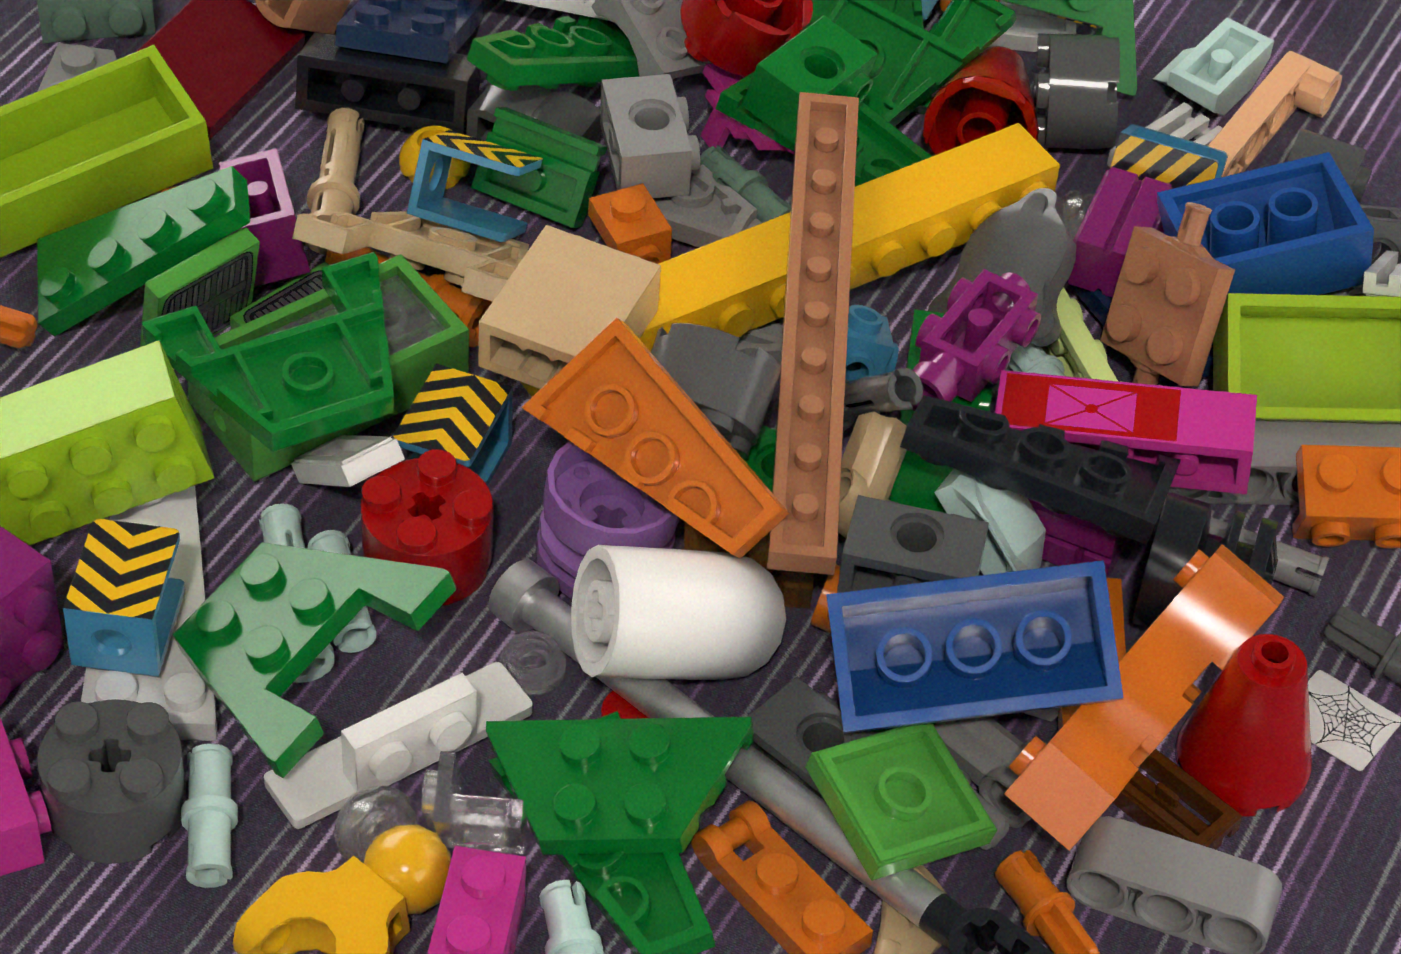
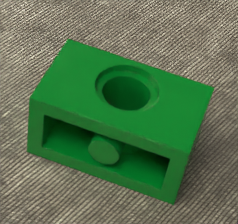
M823 15L757 64L742 106L795 144L800 92L857 97L860 104L868 95L873 85V79L869 75L878 54Z

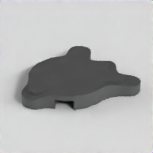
M1039 188L1029 192L1018 202L993 213L983 221L971 234L966 243L953 280L942 293L933 299L928 311L946 313L950 293L961 278H966L973 282L983 269L998 276L1007 272L1015 273L1028 283L1031 291L1038 294L1035 311L1041 314V321L1031 342L1041 347L1054 343L1059 338L1061 332L1057 313L1058 296L1068 281L1076 261V243L1070 238L1066 226L1067 223L1063 218V202L1052 189Z

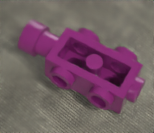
M983 269L973 282L966 278H961L950 293L945 315L940 317L931 313L927 316L916 337L915 345L921 349L919 363L912 369L921 379L923 385L922 398L925 395L952 402L956 395L972 402L988 382L996 384L1000 380L1001 370L1007 369L1014 350L1019 345L1025 348L1030 344L1039 328L1041 314L1035 311L1038 294L1031 291L1028 283L1021 276L1011 272L998 276ZM911 404L912 410L915 411L918 405Z

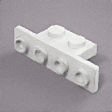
M494 662L467 676L460 673L342 730L340 737L307 752L284 778L276 775L273 770L264 774V785L292 826L296 829H301L486 738V721H521L532 714L533 703L504 665L500 662Z

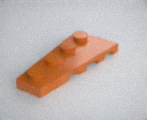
M615 318L521 407L559 432L564 438L584 452L592 455L612 469L624 480L665 506L667 510L730 554L740 559L790 514L629 326L619 318Z

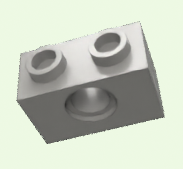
M671 74L602 80L600 126L605 145L607 146V153L617 190L644 183L652 198L689 195L691 171L699 170L700 168L699 142L696 135L687 134L689 129L687 100L685 96L677 97Z

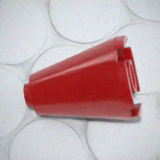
M994 46L986 48L934 95L925 113L923 137L926 145L929 143L935 155L1020 123L1038 141V120L1023 59L1015 51L1006 47Z
M1274 634L1255 635L1242 643L1182 726L1175 750L1176 762L1178 764L1180 761L1181 767L1185 772L1243 817L1256 816L1258 809L1278 806L1277 812L1289 808L1304 793L1312 769L1307 660L1303 651L1294 642Z

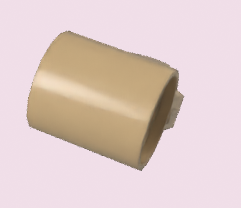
M875 411L861 414L857 418L841 459L838 532L845 538H847L858 495L890 501L888 498L907 451L900 447L907 426L897 418L886 417Z

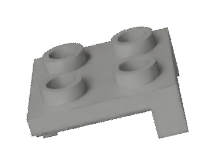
M595 0L591 6L596 15L615 22L628 37L637 58L639 76L671 74L673 80L674 78L702 73L706 63H711L710 61L702 62L693 58L685 47L684 40L687 35L680 15L682 0Z

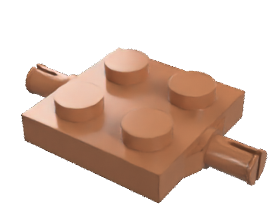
M1192 202L1185 204L1186 208L1177 237L1168 236L1152 227L1134 226L1100 338L1101 342L1126 355L1135 365L1136 371L1132 383L1157 385L1159 377L1162 375L1180 386H1199L1235 272V269L1215 260L1201 244L1209 215L1212 212L1210 208H1206L1204 205Z

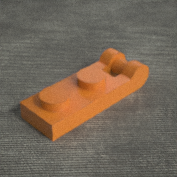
M745 801L731 810L729 821L718 827L710 824L693 836L691 845L699 861L788 954H861L871 947L873 930L771 827L765 812L754 801ZM743 844L754 854L744 861L734 852L735 849Z

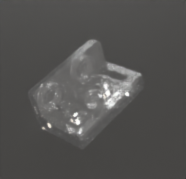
M440 751L438 771L426 770L424 776L422 813H427L426 825L435 827L437 835L447 848L461 846L505 854H525L528 825L524 801L521 799L461 795L462 776L456 753Z

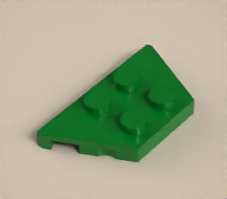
M752 717L486 721L485 729L489 744L494 755L496 754L519 807L523 809L530 830L542 855H562L561 853L614 854L615 852L647 854L662 853L665 850H677L678 853H683L700 827L699 819L701 814L708 807L714 805L727 784L725 773L740 749L748 750L754 741Z

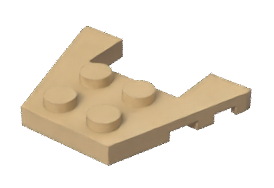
M407 211L372 212L370 220L349 213H332L330 223L317 219V216L313 214L297 215L292 238L340 254L365 247L390 253L389 259L401 254L415 270H423L425 264L445 270L444 279L461 285V292L492 302L529 249V244L514 239L505 242L495 241L406 214Z

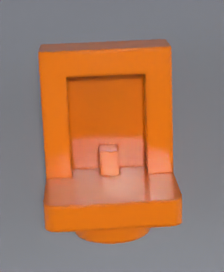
M644 183L589 198L588 216L608 247L656 264L671 259L672 228Z

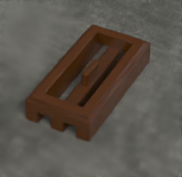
M1157 749L1139 767L1159 783L1156 785L1140 771H1137L1113 802L1114 805L1142 826L1215 850L1221 846L1226 835L1230 838L1239 830L1243 817ZM1179 799H1181L1188 806H1190L1197 813H1199L1202 817L1208 820L1211 823V825L1208 826L1205 822H1203L1191 811H1189L1182 804H1180Z

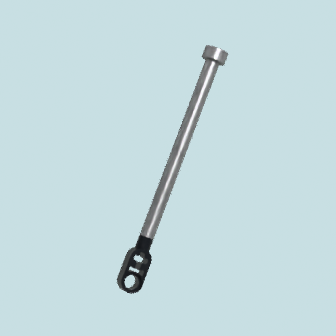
M530 559L516 562L501 575L494 585L489 598V610L518 633L535 629L579 663L572 639L571 607L558 597V580ZM597 677L648 718L714 717L666 679ZM752 745L748 750L740 749L725 773L729 781L950 951L951 954H973L972 952L978 947L983 950L978 954H989L987 952L993 950L996 945L999 954H1054L1000 912L990 908L966 910L913 868L871 881L826 802Z

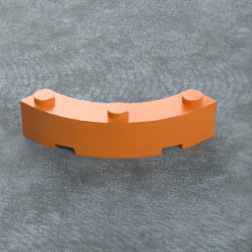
M1223 544L1210 558L1200 549L1173 579L1183 589L1119 661L1123 700L1081 705L1047 745L1035 736L1008 766L1018 778L1004 794L1068 851L1074 847L1114 802L1139 770L1138 767L1156 749L1194 704V700L1202 692L1193 684L1194 681L1211 662L1223 670L1242 643L1256 633L1284 599L1282 594Z

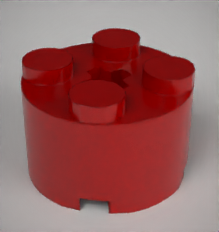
M682 0L680 15L687 35L684 40L685 47L693 58L702 62L710 61L725 71L742 75L745 78L755 71L758 63L805 29L812 18L813 2L812 0Z
M437 449L426 451L419 458L401 461L381 471L376 476L366 480L362 486L361 529L363 557L431 566L449 571L456 590L442 606L458 602L470 596L482 586L487 577V569L493 554V500L488 486L474 471L457 463L456 458L450 452Z

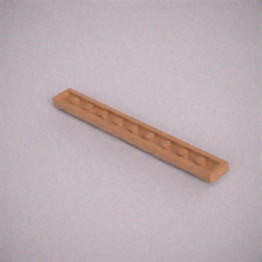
M800 92L772 484V493L790 514L769 532L767 569L834 575L859 105V98L806 92Z

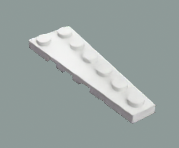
M192 486L186 490L175 492L128 509L120 514L110 516V520L175 528L179 531L180 542L168 578L183 580L185 593L159 677L86 667L81 702L92 703L102 700L119 699L139 703H157L168 712L169 721L175 727L180 740L217 741L214 694L182 654L173 637V633L205 601L195 486Z

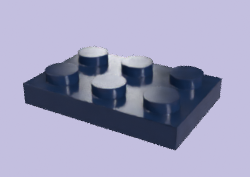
M360 0L337 23L335 46L448 63L482 22L484 0Z

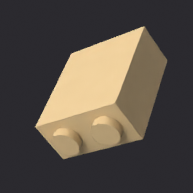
M546 225L479 320L478 366L541 389L615 318L625 322L635 335L640 338L658 310L661 265Z

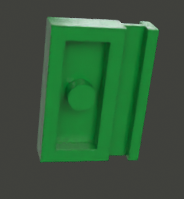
M496 107L493 115L496 117L492 132L487 134L486 141L543 158L540 168L520 176L510 175L478 165L471 188L571 228L582 227L589 206V198L592 197L598 179V165L601 156L606 153L607 146L510 108Z

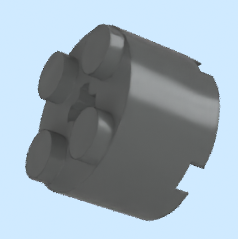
M1038 33L1036 67L1046 68V73H1038L1034 77V106L1036 108H1044V114H1036L1039 126L1037 142L1043 148L1101 150L1102 148H1114L1119 103L1116 102L1117 83H1119L1120 79L1119 37Z
M673 323L667 334L664 328L661 327L658 330L651 353L743 459L748 458L751 447L756 445L781 373L780 364L773 356L757 347L754 358L736 350L740 338L727 332L696 324Z
M112 699L92 703L71 702L63 706L56 713L55 723L45 734L40 744L37 758L42 796L54 836L57 837L58 835L69 844L71 852L82 859L106 864L138 860L152 853L151 845L168 833L171 838L182 825L181 807L187 801L181 741L175 727L169 721V715L165 708L153 702L139 703L129 700Z

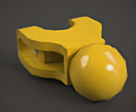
M420 825L393 826L375 837L366 851L364 863L353 855L336 870L324 873L312 871L299 872L283 876L276 881L244 912L236 923L233 948L237 954H295L298 951L318 950L325 954H393L395 946L410 932L408 915L421 914L440 903L451 862L450 851L437 833Z

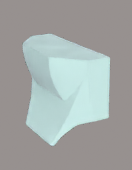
M1226 18L1196 47L1183 50L1153 80L1174 88L1214 113L1225 115L1253 88L1270 59L1274 40Z
M953 469L934 493L947 514H956L989 522L980 569L983 575L1040 568L1046 529L1028 498L1010 490L991 488L985 485L979 478Z

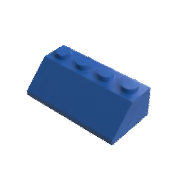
M1104 560L826 594L844 734L1118 701L1124 698Z

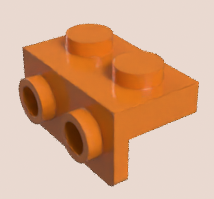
M1301 445L1296 453L1300 513L1292 524L1293 538L1312 539L1313 544L1323 547L1344 545L1350 542V540L1375 541V544L1381 548H1401V447Z

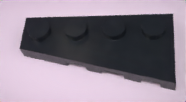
M923 396L906 427L900 445L901 448L918 454L928 463L939 466L947 465L977 477L991 488L1010 490L1040 502L1046 509L1052 512L1070 514L1098 525L1115 537L1122 539L1131 538L1143 544H1148L1180 464V459L1159 454L1156 463L1151 464L1127 458L1128 446L1102 440L1098 450L1068 443L1065 439V430L1039 424L1038 427L1020 431L1009 428L1010 424L1005 415Z

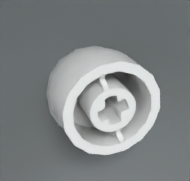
M597 545L587 551L580 563L574 583L571 606L572 639L576 658L582 670L591 677L725 680L744 677L765 665L781 644L786 623L783 594L772 574L752 558L743 556L740 559L724 552Z

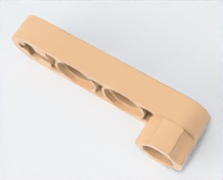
M1294 51L1287 52L1208 145L1209 147L1225 151L1228 155L1222 177L1244 172L1297 107L1322 118L1330 109L1342 82L1340 72L1317 63V61Z

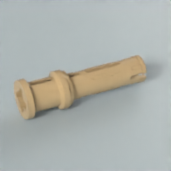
M339 108L330 113L327 120V134L324 142L320 176L318 180L311 184L307 194V205L311 211L310 214L316 215L317 219L329 223L332 213L356 215L360 207V193L354 181L360 154V142L364 131V119L358 120L360 114L350 108ZM305 243L311 250L323 255L327 254V249Z

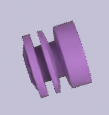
M569 441L556 451L547 470L543 494L544 508L540 515L539 530L536 538L537 564L556 578L559 583V591L572 599L574 583L580 563L589 549L597 545L673 549L675 530L680 518L642 490L617 475L616 472L592 455L584 452Z

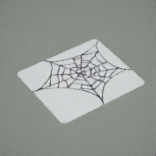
M1318 670L1308 681L1311 743L1354 769L1362 771L1401 725V717L1322 670Z

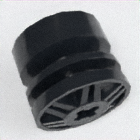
M1168 492L1148 558L1132 623L1148 628L1183 589L1173 579L1199 549L1210 558L1223 544L1266 582L1272 585L1278 563L1276 544L1278 521L1262 517L1255 545L1239 541L1246 515L1245 512L1236 510L1223 536L1209 533L1211 503Z

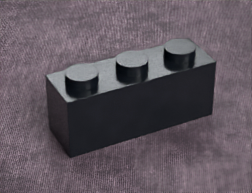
M319 32L313 34L298 54L295 109L330 114L339 108H350L360 114L358 119L363 118L364 120L414 128L437 125L464 134L467 130L468 109L479 98L481 70L467 61L468 55L455 54L448 63L434 62L335 46L336 35Z

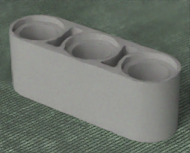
M1110 816L1099 817L1083 835L1067 878V889L1083 905L1226 954H1260L1264 950L1282 895V883L1278 876L1260 864Z

